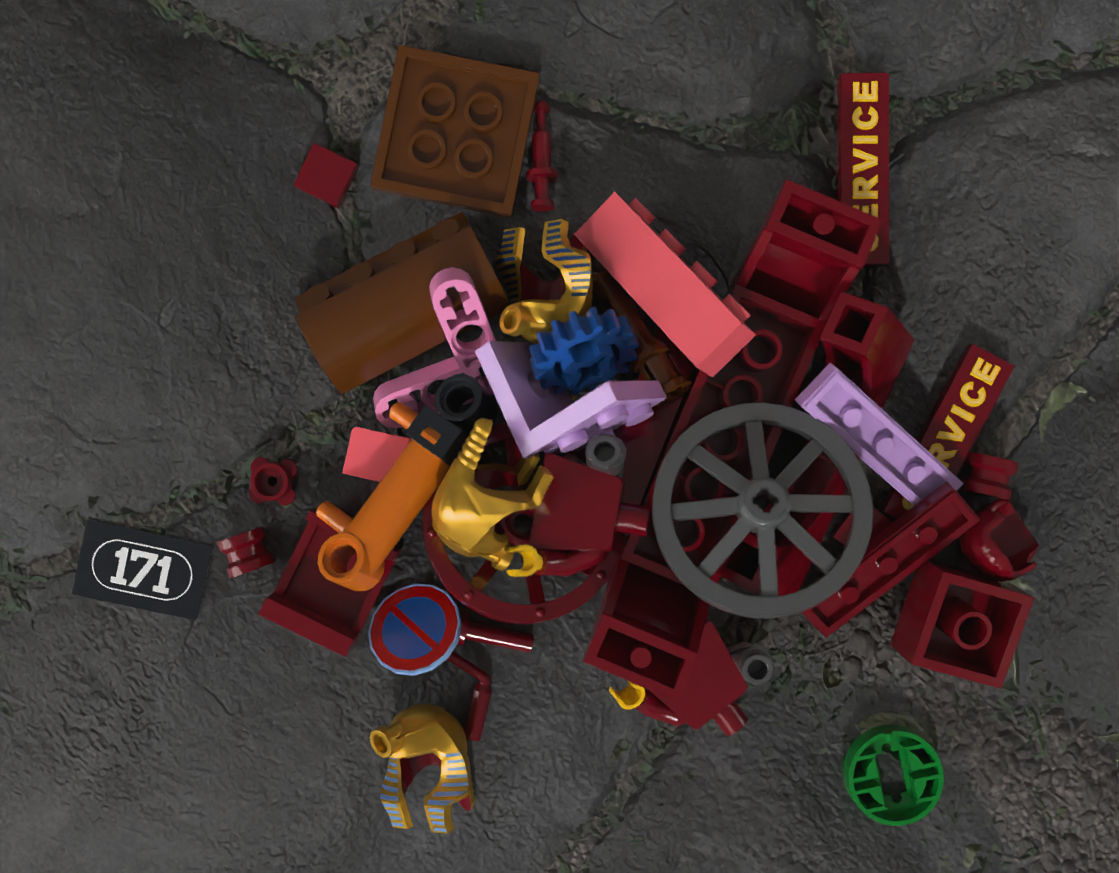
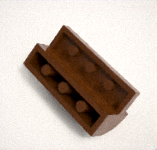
M463 211L438 222L435 226L395 244L392 248L365 262L358 263L349 270L322 284L315 285L308 291L294 297L299 310V314L295 316L303 336L319 365L341 395L447 341L433 308L429 290L432 278L441 270L452 267L459 268L470 275L488 319L503 312L507 306L511 305ZM455 286L446 289L455 312L464 309L460 294ZM471 324L462 327L457 332V335L476 325Z

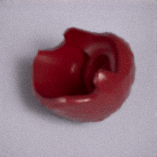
M1000 498L975 511V514L981 521L959 536L961 550L966 560L973 569L991 580L999 582L1012 581L1037 566L1035 561H1030L1035 555L1039 544L1009 500Z

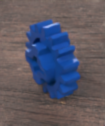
M596 307L590 308L583 317H579L575 311L570 312L569 321L565 323L558 320L551 321L553 330L551 332H538L536 336L539 344L531 345L529 348L532 356L529 359L535 379L540 381L541 387L545 390L553 386L554 392L557 395H560L568 388L571 389L572 395L575 396L585 387H589V390L593 391L598 388V383L615 381L614 376L616 373H627L629 371L627 362L637 360L638 356L635 349L639 347L632 326L629 325L625 315L617 318L615 311L609 309L602 316H599Z

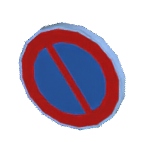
M412 584L399 588L383 599L372 615L368 630L370 649L378 662L395 674L415 676L432 671L449 658L459 642L462 628L459 608L447 592L434 585Z

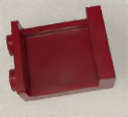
M318 507L309 510L305 518L308 520L303 534L274 593L266 597L258 615L346 657L355 647L403 547L397 544L394 546L384 560L385 568L380 581L369 590L354 591L327 580L319 570L318 555L323 543L331 536L338 534V532L317 517L316 510ZM339 508L352 518V514H350L342 508ZM357 553L349 559L347 572L355 566Z

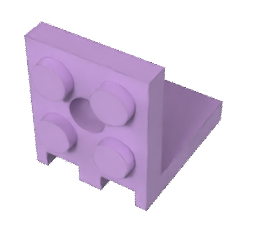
M488 341L475 351L523 459L530 458L539 451H544L545 455L546 453L557 455L560 452L572 451V453L579 452L587 447L592 437L600 434L614 435L613 430L623 424L628 427L648 419L654 414L651 407L667 398L659 380L607 381L573 403L567 389L560 395H557L554 392L553 386L544 390L541 387L540 381L535 379L529 360L532 358L529 348L531 345H535L534 343Z

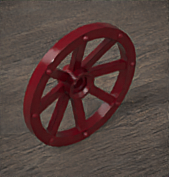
M507 423L494 425L491 427L483 451L504 444L507 466L513 468L521 458L520 450ZM586 447L575 453H572V451L563 452L565 454L563 458L586 466ZM525 484L510 486V491L525 490ZM439 486L423 507L422 529L425 549L430 563L443 585L454 597L473 611L488 618L507 623H542L560 618L578 609L588 602L608 581L624 545L625 533L617 532L614 552L605 553L600 564L580 571L587 579L573 591L560 598L545 602L541 577L533 573L530 576H524L530 604L507 603L481 592L498 570L492 567L490 560L487 559L469 583L452 564L446 553L443 541L432 526V504ZM535 508L515 511L498 521L509 536V542L515 544V546L529 545ZM524 517L530 520V530L527 532L517 530L514 520L524 519ZM520 554L521 562H522V567H523L524 559H523L522 555Z

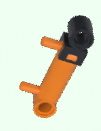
M455 374L440 384L435 395V405L441 416L426 405L419 414L402 402L395 403L389 411L390 418L407 429L405 434L411 440L353 519L330 501H324L318 506L316 510L317 517L338 532V534L331 536L323 543L318 555L319 570L327 580L354 591H366L373 588L380 581L384 573V560L444 479L454 459L458 457V452L462 450L463 444L466 443L467 437L470 436V431L474 429L475 422L479 419L492 420L493 426L497 418L498 409L495 399L473 377L466 374ZM474 398L472 406L467 411L460 413L462 404L466 400ZM357 553L355 566L347 572L349 559Z

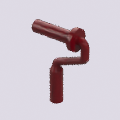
M462 613V628L457 645L463 646L464 640L468 639L527 653L531 652L534 640L533 634L470 621V613ZM453 651L447 660L479 680V683L473 689L464 732L467 740L480 741L492 694L491 679L484 670Z

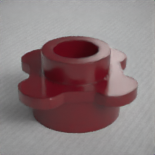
M258 457L253 460L250 466L252 471L250 477L251 488L248 491L250 499L258 504L264 501H277L282 506L291 504L296 498V492L292 489L293 477L298 473L296 463L291 459H284L281 462H270L265 457ZM271 477H275L277 479V484L275 486H272L269 483V479Z

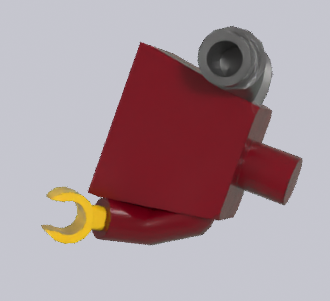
M600 434L592 437L586 447V466L554 454L546 453L543 467L547 468L554 477L546 490L541 504L535 508L529 545L512 546L507 549V552H519L524 559L523 567L520 570H506L509 576L523 577L530 576L533 573L548 576H571L600 564L605 553L614 552L617 532L646 537L651 507L623 502L626 484L622 479V475L624 472L626 448L622 440L610 434Z
M707 617L698 650L700 655L680 702L632 682H629L620 691L610 687L609 692L623 709H636L647 717L676 727L687 723L694 730L700 729L713 719L726 736H731L743 728L748 721L747 715L735 700L748 689L746 682L754 685H763L768 682L773 675L774 662L766 649L755 646L752 643L742 642L726 648L715 626Z

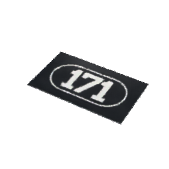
M87 519L72 594L197 621L213 546Z

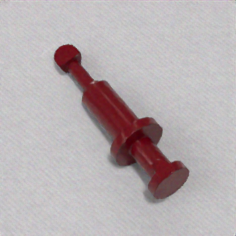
M539 100L535 104L537 130L532 134L533 168L526 172V180L535 183V200L531 201V209L540 212L554 209V201L549 199V183L558 179V171L551 168V134L545 127V113H550V107L544 100Z

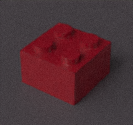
M929 559L915 570L890 645L911 665L1002 689L1035 597L1008 581L999 582L991 580L978 572Z

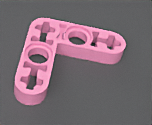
M452 267L441 270L435 274L429 286L433 308L454 357L386 381L376 389L373 397L376 418L382 425L388 428H402L400 424L389 416V411L393 406L388 403L391 400L397 399L398 402H402L418 414L425 405L440 414L435 405V395L428 392V387L437 380H446L455 374L464 373L473 377L490 395L494 394L487 377L483 376L479 371V368L482 366L475 351L488 341H496L474 282L470 275L462 269ZM455 286L460 294L464 309L455 312L451 298L446 293V289ZM466 325H478L483 329L480 337L471 342H463L456 337L457 332ZM413 391H420V402H417L416 395H413ZM474 398L466 400L462 406L473 402Z

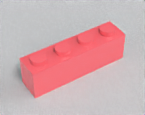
M614 192L574 235L698 369L714 377L756 336L744 323L751 315L732 295L728 294L722 300L712 290V287L718 281L698 261L690 267L681 258L680 255L686 248L666 228L658 234L650 226L656 217L636 197L630 203H627Z

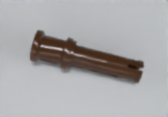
M603 270L593 276L592 293L601 305L604 313L609 309H613L617 318L625 315L629 325L632 326L639 347L635 349L638 356L637 360L630 362L633 372L640 373L645 381L659 380L667 398L656 404L655 407L667 405L685 394L691 388L692 382L688 376H682L669 356L671 349L668 344L661 339L656 340L630 297L607 270Z

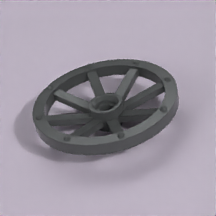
M747 403L726 407L705 416L690 426L676 440L658 471L653 494L652 517L657 542L666 562L677 578L691 592L712 606L732 614L751 618H778L798 614L813 608L833 595L849 580L859 566L870 540L873 506L870 487L859 460L851 448L834 430L813 416L791 407L770 403ZM762 425L786 429L810 441L775 479L769 478ZM745 426L752 480L749 481L700 445L718 433ZM824 452L839 471L848 495L789 494L787 490L813 461ZM687 458L738 494V497L671 504L674 482ZM761 496L766 497L772 502L773 507L769 513H764L756 504H753L754 499ZM789 512L851 513L848 539L838 561L789 515ZM737 515L738 521L703 562L696 567L681 547L675 533L673 521ZM777 528L825 574L822 579L808 588L785 596H778L774 533ZM750 531L757 533L761 597L736 593L710 580L711 576Z

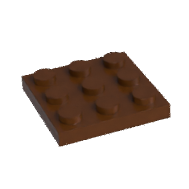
M399 45L370 187L375 191L512 218L540 83V73Z

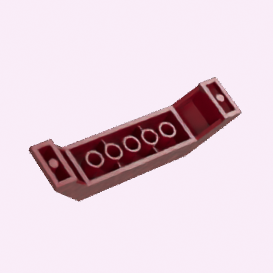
M786 179L726 294V296L728 294L732 295L749 312L751 316L744 323L756 336L714 377L695 367L690 379L692 386L681 400L640 504L651 507L646 537L625 533L623 548L614 571L608 580L583 657L584 663L680 702L700 655L698 650L710 604L691 592L677 578L666 562L658 545L652 517L653 494L658 471L676 440L690 426L713 412L726 407L747 403H770L792 408L820 342L819 338L841 292H847L859 270L864 267L883 222L882 219ZM762 425L768 464L783 429ZM745 426L718 433L700 445L749 481L752 480ZM687 458L674 482L671 504L738 497V494ZM737 515L673 521V526L685 554L698 567L735 525L738 518ZM714 573L710 580L718 583L720 576Z

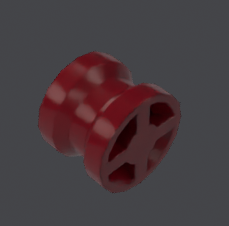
M970 452L968 463L971 466L969 477L963 480L961 490L1010 501L1012 490L1008 484L1010 476L1017 473L1019 463L995 456Z
M263 526L216 542L219 552L227 556L229 564L226 571L229 578L276 562L273 553L265 548L263 540L266 533Z

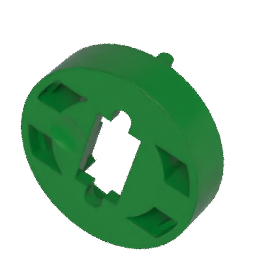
M880 725L863 732L849 747L843 763V779L850 797L865 815L881 824L902 826L914 823L925 817L935 807L942 794L944 772L938 754L920 735L903 726ZM885 743L889 744L892 752H898L905 786L904 790L898 791L899 799L896 801L892 800L890 793H883L876 755L883 754L882 745ZM923 748L927 755L917 757L911 750ZM857 761H861L860 769L855 770ZM931 780L929 788H925L926 781ZM869 792L874 798L862 801L858 794Z

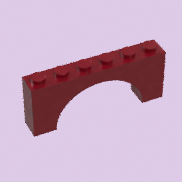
M841 292L819 338L825 348L826 366L832 363L883 410L915 340L890 308ZM807 439V441H806L804 447L810 442L808 439ZM822 452L787 491L789 494L843 495L846 486L833 462ZM772 502L763 510L764 513L770 512L773 507ZM789 512V515L821 544L834 513ZM777 528L774 533L778 596H785L799 591L812 561ZM750 531L715 574L756 595H761L757 533Z

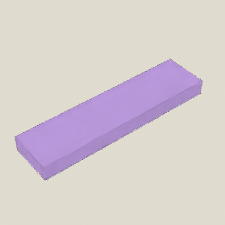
M829 363L795 399L815 419L822 421L834 430L860 459L914 506L946 481L956 491L963 485L953 473L832 363Z

